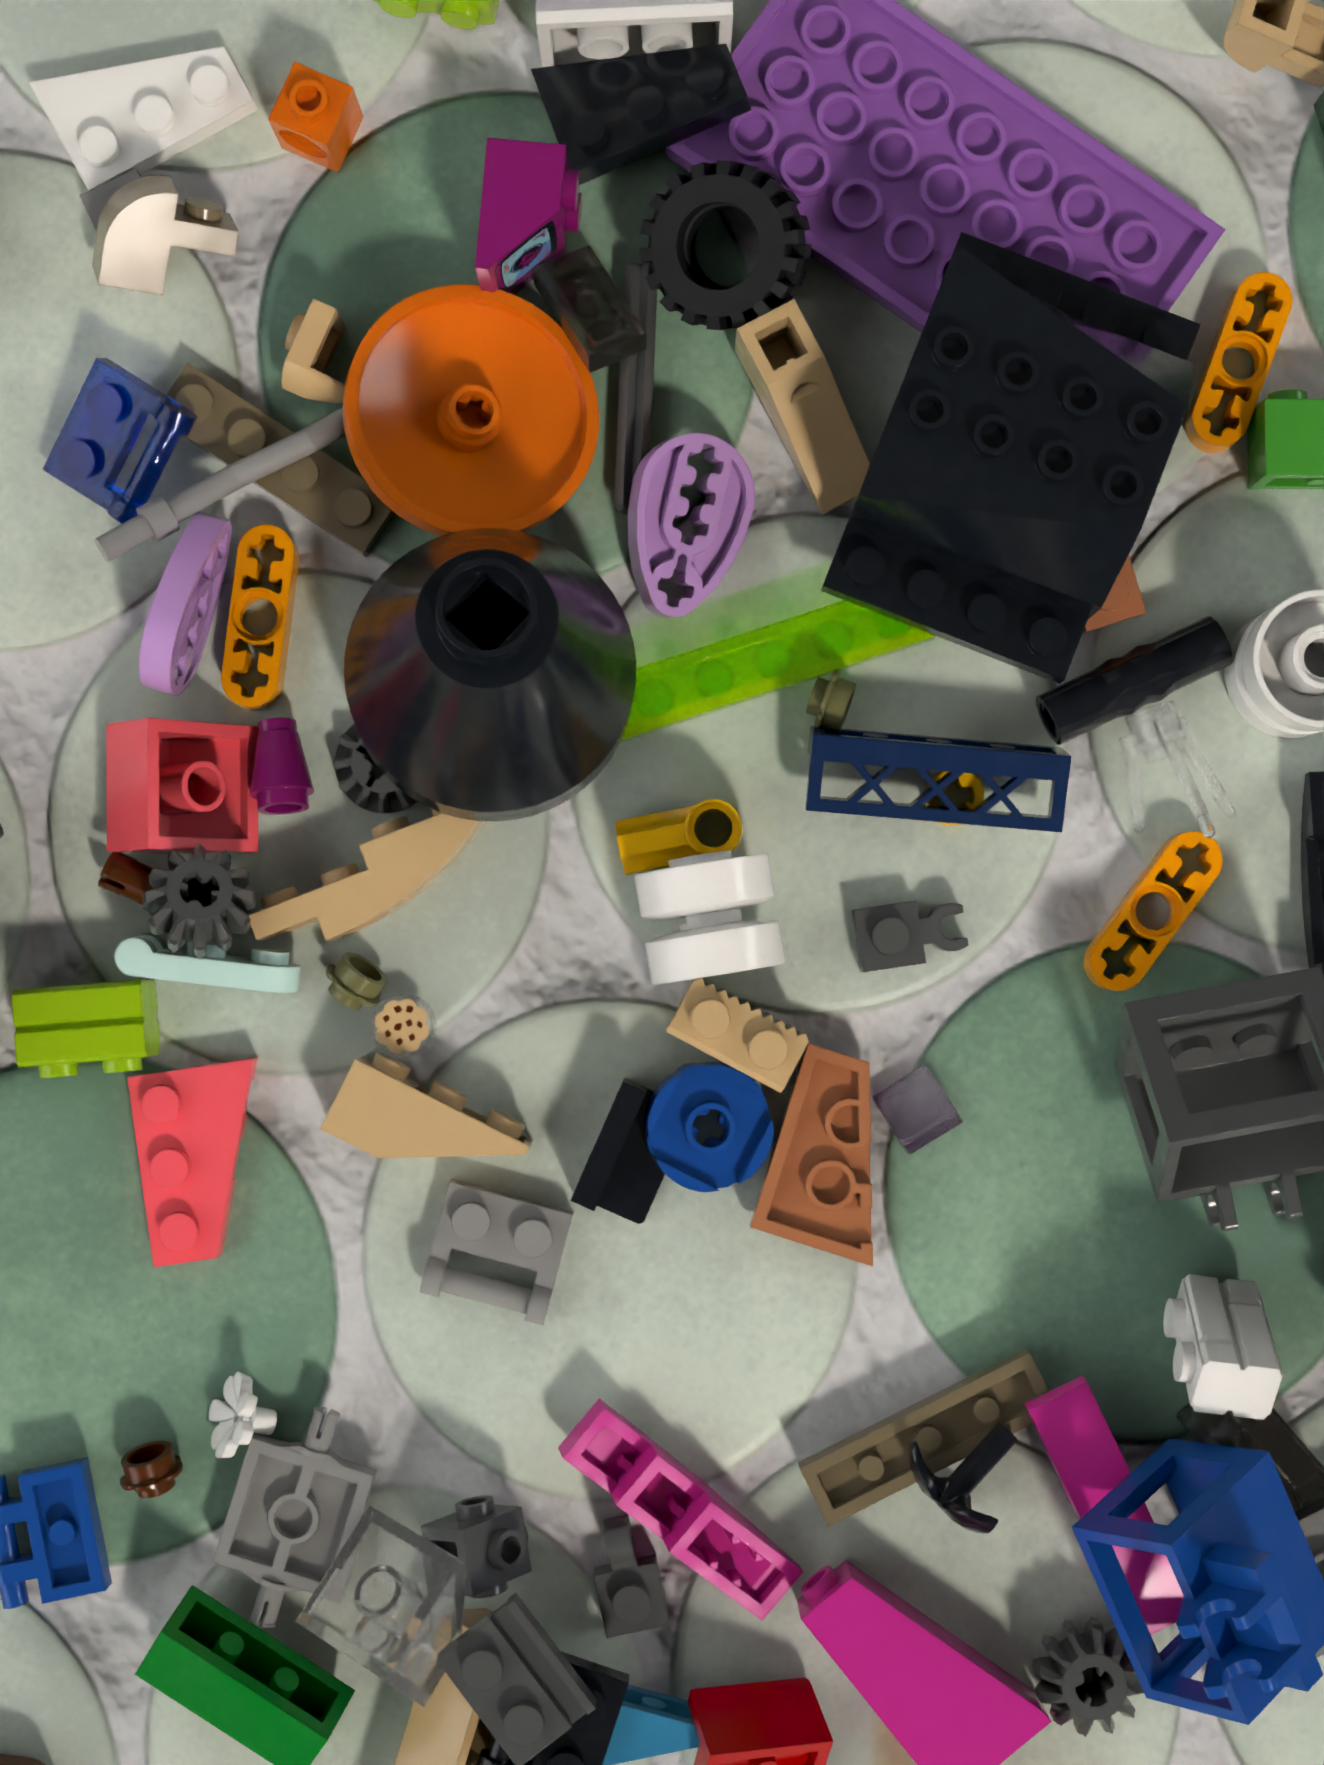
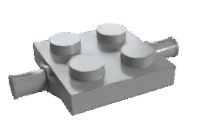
M321 1406L314 1407L305 1442L289 1443L267 1435L254 1433L248 1445L213 1563L242 1571L256 1583L260 1584L252 1613L249 1616V1621L254 1625L258 1626L267 1602H269L262 1627L274 1628L276 1626L277 1616L285 1592L306 1591L335 1601L340 1593L377 1469L342 1459L335 1452L329 1450L338 1419L340 1418V1413L333 1409L327 1414L321 1433L320 1430L327 1408Z

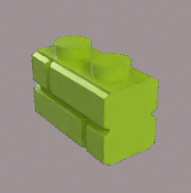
M154 979L13 990L11 997L13 1024L16 1027L14 1033L16 1063L18 1067L38 1066L39 1078L79 1075L78 1063L102 1061L103 1073L142 1070L143 1057L160 1055L157 991Z

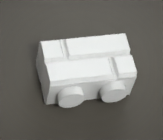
M1188 1274L1184 1279L1182 1278L1177 1298H1169L1164 1311L1163 1325L1165 1336L1176 1338L1177 1343L1173 1356V1376L1175 1381L1185 1382L1190 1406L1193 1407L1195 1412L1224 1415L1229 1410L1236 1417L1264 1420L1271 1414L1283 1373L1256 1282L1226 1279L1223 1283H1218L1217 1277Z

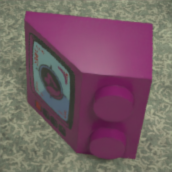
M487 138L475 270L481 290L495 292L499 289L515 295L566 253L568 231L579 232L582 208V193H579V170L569 169L566 145Z

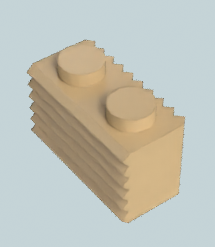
M703 978L691 981L666 1029L667 1033L780 1093L785 1088L809 1043L806 1032L802 1030L796 1032L794 1026L791 1024L785 1026L783 1020L779 1018L773 1020L772 1014L768 1012L762 1014L761 1009L757 1006L750 1008L749 1002L746 1000L739 1002L736 995L727 996L725 989L716 991L714 983L705 985Z

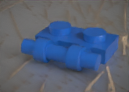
M88 1457L24 1470L18 1475L21 1497L18 1498L9 1497L5 1474H0V1595L3 1609H12L27 1604L29 1597L26 1580L36 1578L42 1604L106 1591L112 1584ZM26 1521L32 1554H20L14 1523Z

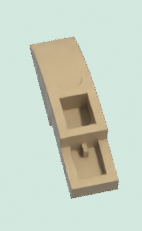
M431 809L433 817L409 825L407 817L404 816L372 828L371 833L374 839L359 845L368 868L367 870L359 872L356 863H352L321 875L320 879L323 887L300 895L297 886H293L261 898L263 910L247 915L251 920L250 925L255 939L270 940L318 921L325 940L337 941L372 925L402 907L435 881L470 844L485 821L461 819Z

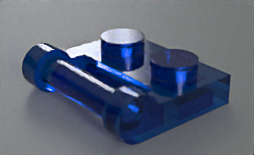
M96 358L42 470L103 507L112 518L123 524L137 516L136 509L149 501L181 435L188 436L197 416L188 408L110 359ZM151 414L158 423L123 491L114 484L148 415Z

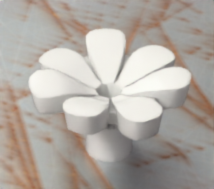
M236 1372L234 1376L227 1378L223 1388L225 1401L214 1399L210 1405L209 1420L219 1422L211 1436V1447L213 1450H216V1458H232L239 1445H248L250 1443L253 1433L271 1435L276 1427V1411L257 1407L258 1397L252 1394L253 1380L250 1376L241 1372Z

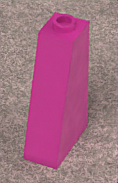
M848 1560L842 1562L834 1570L830 1565L819 1569L803 1584L801 1588L803 1595L797 1599L801 1620L917 1765H999L1051 1723L1043 1704L1031 1688Z

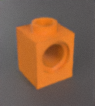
M294 61L268 120L282 149L339 173L364 116L352 86Z

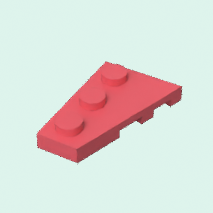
M258 1057L127 1077L153 1267L214 1259L222 1255L236 1181L234 1174L240 1141L244 1137L248 1115L246 1108L251 1081L255 1077Z

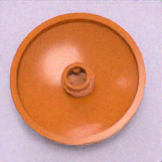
M454 284L427 289L403 299L386 311L368 330L353 357L345 381L342 412L344 431L351 455L362 477L377 497L394 513L410 524L437 536L479 528H502L527 532L552 517L578 489L594 457L599 434V406L594 381L582 354L569 335L550 316L532 303L498 289L495 292L481 290L480 285Z

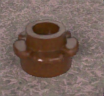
M152 1441L133 1448L122 1457L121 1465L124 1475L120 1478V1485L126 1491L134 1489L140 1498L160 1496L174 1487L176 1483L175 1478L183 1470V1463L180 1456L174 1455L172 1445L168 1441Z

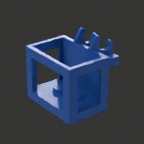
M1168 1439L1072 1526L1146 1698L1249 1725L1284 1687L1308 1692L1324 1675L1315 1655L1324 1646V1580L1269 1451ZM1165 1483L1167 1484L1179 1512V1515L1168 1525L1128 1519ZM1112 1545L1167 1556L1184 1598L1181 1602L1176 1622L1180 1633L1160 1653L1157 1651ZM1207 1662L1203 1682L1190 1679Z

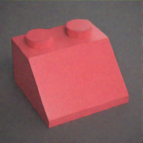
M142 718L106 724L107 852L171 854L172 850L177 853H193L194 848L199 843L205 848L206 853H221L225 850L228 853L258 852L257 799L250 796L258 726L159 718Z

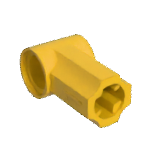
M707 799L692 806L615 821L616 837L626 876L669 867L668 861L677 858L730 850L733 853L739 847L743 838V824L738 812L729 803L719 799ZM709 813H721L726 815L732 822L730 839L718 847L703 845L696 835V827L699 820Z

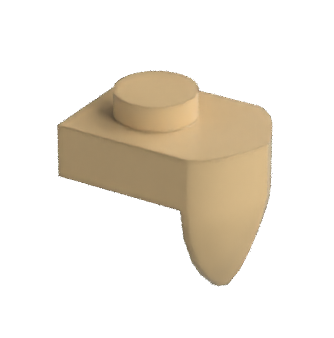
M312 299L306 315L298 314L294 318L285 342V348L289 350V353L285 359L282 371V389L305 399L319 402L343 403L345 385L325 374L346 328L336 308Z

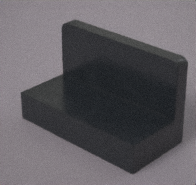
M626 1078L623 1079L571 1198L572 1202L592 1211H595L596 1206H599L637 1224L645 1221L665 1175L657 1166L644 1144V1115L649 1099L654 1092L653 1090Z

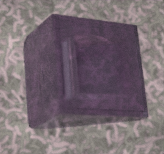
M926 1064L871 1096L902 1149L908 1155L963 1122L956 1108Z

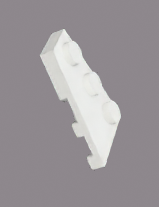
M224 46L29 82L88 191L134 169H137L141 175L259 110Z

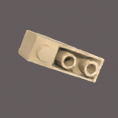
M795 299L737 328L734 351L823 516L857 498L870 463L825 355Z
M376 1052L373 1060L365 1056L354 1060L320 1128L376 1158L525 1155L533 1140L521 1135L525 1125L518 1120L494 1109H491L488 1116L485 1117L464 1106L468 1096L435 1080L429 1089L407 1078L411 1070L409 1066L380 1052Z

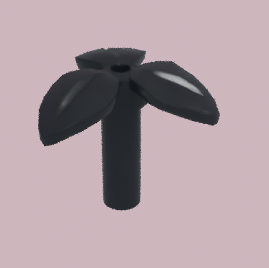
M998 1422L949 1477L942 1478L935 1476L923 1460L917 1441H914L908 1449L910 1467L921 1490L951 1520L969 1531L989 1534L997 1525L998 1519L972 1510L970 1493L1014 1446L1018 1439Z

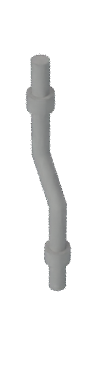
M343 407L312 425L224 467L166 500L158 496L136 509L137 516L94 539L100 553L109 562L150 538L157 543L180 530L179 522L242 487L305 458L346 436L342 414Z

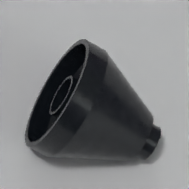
M479 528L462 530L427 541L399 558L381 574L362 600L352 621L344 656V682L350 712L360 739L372 760L396 787L426 807L443 814L475 821H508L537 815L562 804L583 790L604 769L618 748L629 721L636 686V655L630 627L620 604L603 579L587 563L562 546L540 536L502 528ZM482 635H501L507 637L497 649L481 650L470 640Z

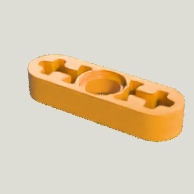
M1259 272L1250 275L1238 286L1229 299L1185 419V431L1189 441L1203 452L1219 453L1229 449L1245 434L1293 303L1292 293L1288 284L1276 274ZM1257 292L1266 294V306L1273 310H1269L1259 320L1254 333L1242 331L1249 324L1254 311V304L1247 300H1251ZM1232 347H1239L1248 351L1253 357L1255 364L1252 376L1247 379H1236L1228 375L1222 365L1224 351ZM1223 393L1235 395L1228 402L1223 415V421L1231 425V428H1225L1217 436L1209 432L1211 422L1203 418L1202 415H1209L1219 405Z
M269 524L258 525L249 529L242 536L238 544L221 672V684L225 694L230 700L249 710H262L271 706L282 693L299 568V551L294 541L281 528ZM267 540H274V546L284 553L283 561H272L269 572V581L274 586L282 585L279 594L263 587L248 588L249 580L262 584L263 565L253 558L255 550H265ZM257 601L271 602L276 607L278 613L275 627L264 635H253L246 630L243 619L246 609ZM241 642H246L257 648L274 647L271 657L259 652L258 671L268 677L267 686L256 687L254 697H247V689L237 684L239 674H249L253 656L247 650L240 651Z
M1189 831L1172 836L1162 845L1086 949L1084 969L1092 983L1105 990L1123 991L1134 987L1142 980L1221 871L1222 852L1212 837L1202 832ZM1198 846L1201 852L1197 860L1204 868L1201 873L1198 871L1187 872L1175 887L1187 891L1186 896L1182 899L1173 887L1157 882L1155 878L1159 872L1165 879L1173 878L1183 862L1176 855L1178 848L1188 850ZM1147 893L1159 894L1166 900L1169 906L1168 920L1161 928L1156 930H1150L1142 926L1136 916V905L1139 899ZM1123 922L1131 934L1150 941V945L1144 950L1140 944H1133L1123 958L1124 963L1130 967L1127 974L1113 973L1107 978L1103 973L1107 963L1100 956L1104 949L1117 951L1127 941L1129 936L1118 932V928Z

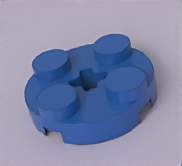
M719 1062L685 1063L678 1067L674 1073L662 1080L651 1095L644 1115V1144L657 1166L675 1183L697 1192L719 1191L718 1188L729 1187L735 1182L742 1183L752 1177L762 1166L773 1141V1119L769 1115V1106L764 1099L766 1098L760 1086L748 1075ZM710 1109L720 1111L717 1122L724 1127L721 1137L709 1136L704 1144L697 1142L695 1139L698 1130L693 1126L696 1116L698 1114L706 1116Z

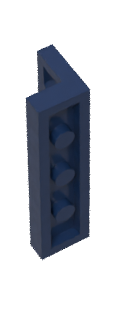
M810 726L808 745L810 762L805 803L806 811L1062 832L1071 756L1061 747L853 729L837 731L828 727L815 729L814 726ZM824 761L851 763L866 780L863 785L847 798L820 796ZM862 764L885 767L874 776H871ZM899 767L916 769L930 786L910 804L893 802L879 785ZM926 770L948 771V773L936 782ZM963 773L980 774L994 791L974 809L957 808L943 791ZM990 775L1012 778L999 787ZM1028 778L1052 780L1048 815L1020 813L1007 795ZM873 789L882 801L862 800L861 798ZM938 795L947 807L925 804ZM1002 801L1010 812L990 811V809Z

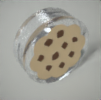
M399 994L386 998L376 1007L371 1017L370 1031L375 1044L385 1054L396 1058H408L421 1053L430 1045L436 1032V1019L433 1010L423 999L411 994Z

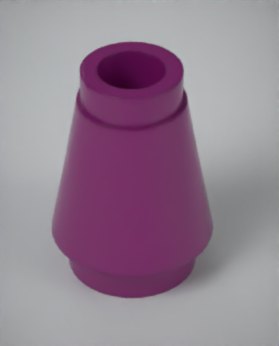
M284 717L264 719L258 723L259 734L257 735L250 796L257 799L258 812L263 814L285 815L305 811L309 808L308 796L314 793V787L300 736L297 732L296 720Z

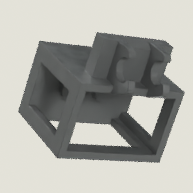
M1320 967L1124 1003L1114 1067L1157 1202L1200 1196L1210 1226H1220L1223 1231L1238 1229V1221L1231 1188L1262 1182L1274 1215L1285 1214L1287 1219L1303 1217L1296 1178L1300 1177V1175L1324 1171V1072L1312 1043L1314 1036L1324 1063V977Z

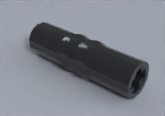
M1207 616L1156 641L1136 646L1121 657L1108 659L1094 670L1036 696V707L1039 716L1052 740L1056 744L1061 745L1116 718L1131 715L1144 705L1161 701L1172 692L1231 665L1233 662L1231 646L1219 623L1211 616Z

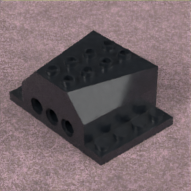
M961 232L821 591L1058 684L1063 682L1087 620L1102 608L1142 529L1189 406L1195 364L1187 361L1201 324Z

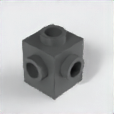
M475 1496L457 1502L455 1504V1513L421 1526L431 1591L470 1596L471 1598H487L505 1592L508 1589V1581L532 1571L528 1550V1533L523 1520L522 1507L494 1504L492 1496Z

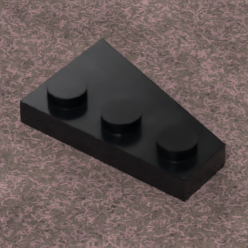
M726 43L531 69L558 143L566 145L569 169L579 170V185L752 110Z

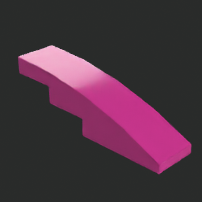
M1083 1375L1024 1403L1066 1498L1077 1515L1078 1520L1131 1473ZM1145 1502L1128 1517V1519L1154 1523ZM1112 1545L1150 1634L1152 1635L1176 1623L1184 1596L1167 1556Z
M600 1398L558 1447L564 1460L609 1492L615 1505L661 1538L672 1555L761 1621L764 1620L803 1573L800 1565L698 1476Z

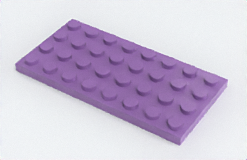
M769 0L731 54L752 110L666 147V156L688 172H691L690 166L702 162L717 163V160L756 166L764 172L777 176L783 181L781 185L786 190L793 191L801 202L797 205L800 215L807 216L810 230L804 231L805 244H811V257L920 333H922L961 232L1162 310L1169 311L1226 230L895 0Z

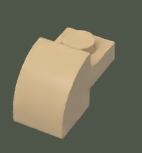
M1307 0L1234 1L1223 38V45L1228 55L1236 63L1254 73L1269 65L1319 88L1324 87L1323 7Z

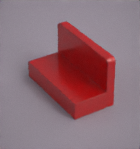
M807 1678L697 1688L690 1691L687 1704L700 1740L694 1765H826L833 1739L812 1685Z

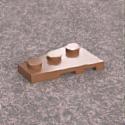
M811 1043L807 1044L749 1225L751 1228L873 1266V1243L871 1242L872 1184L870 1183L871 1110L869 1062Z

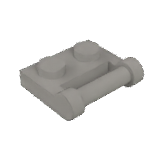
M451 1179L423 1274L420 1293L439 1297L440 1292L453 1294L526 1314L525 1321L543 1325L573 1211ZM452 1249L537 1271L534 1287L529 1289L448 1267Z

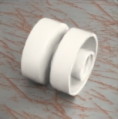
M1324 589L1298 593L1254 617L1239 630L1230 644L1233 662L1224 668V679L1228 696L1236 711L1247 723L1268 735L1280 738H1301L1324 731Z
M731 850L699 854L669 860L668 869L634 876L641 918L648 920L685 918L686 920L685 924L679 925V931L655 937L645 943L652 985L786 964L779 921L770 919L743 921L741 908L766 902L775 896L768 854L732 858Z

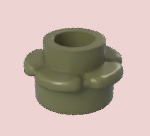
M835 670L832 673L830 681L818 677L814 684L806 713L816 716L815 729L825 726L840 731L843 726L857 684L839 678L841 673L839 670Z
M346 952L336 966L329 964L326 968L328 979L333 981L328 990L342 1005L353 1010H359L363 1005L375 1007L380 1003V991L387 983V978L371 961L358 954Z

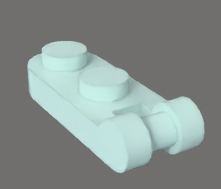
M145 933L122 941L117 946L114 954L118 969L124 974L133 977L276 993L298 992L301 965L289 962L290 951L282 949L253 947L251 948L250 957L226 954L213 941L207 942L205 956L199 959L194 955L193 942H187V950L179 949L173 953L168 948L165 940L159 935Z

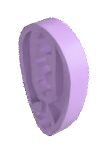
M688 433L668 439L652 448L645 455L633 477L628 506V547L631 568L644 606L652 614L659 617L685 616L691 613L711 594L731 567L749 527L755 505V486L751 471L740 453L729 443L716 436L705 433ZM703 449L705 450L704 461L713 465V472L701 476L698 480L697 492L706 496V502L703 505L693 507L691 510L690 523L699 526L698 535L687 537L683 543L681 542L682 531L673 527L674 518L685 516L688 512L689 500L680 496L681 487L693 485L697 472L696 468L687 465L688 457L699 454ZM674 569H676L675 584L684 588V595L682 598L672 599L669 605H667V594L658 590L659 580L671 578Z
M197 512L182 533L158 585L142 635L139 653V678L144 687L179 696L186 690L193 679L205 648L225 575L232 537V524L229 520Z

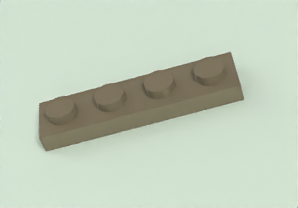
M187 363L153 414L159 422L226 466L294 434L293 431L189 363ZM321 450L253 482V484L364 557L368 556L396 514L377 497L364 478Z
M1024 1348L799 1461V1469L829 1527L916 1483L910 1467L908 1452L912 1442L917 1441L924 1462L934 1474L966 1458L998 1422L1005 1426L1012 1434L1032 1425L1033 1421L1024 1403L1049 1392L1030 1352Z

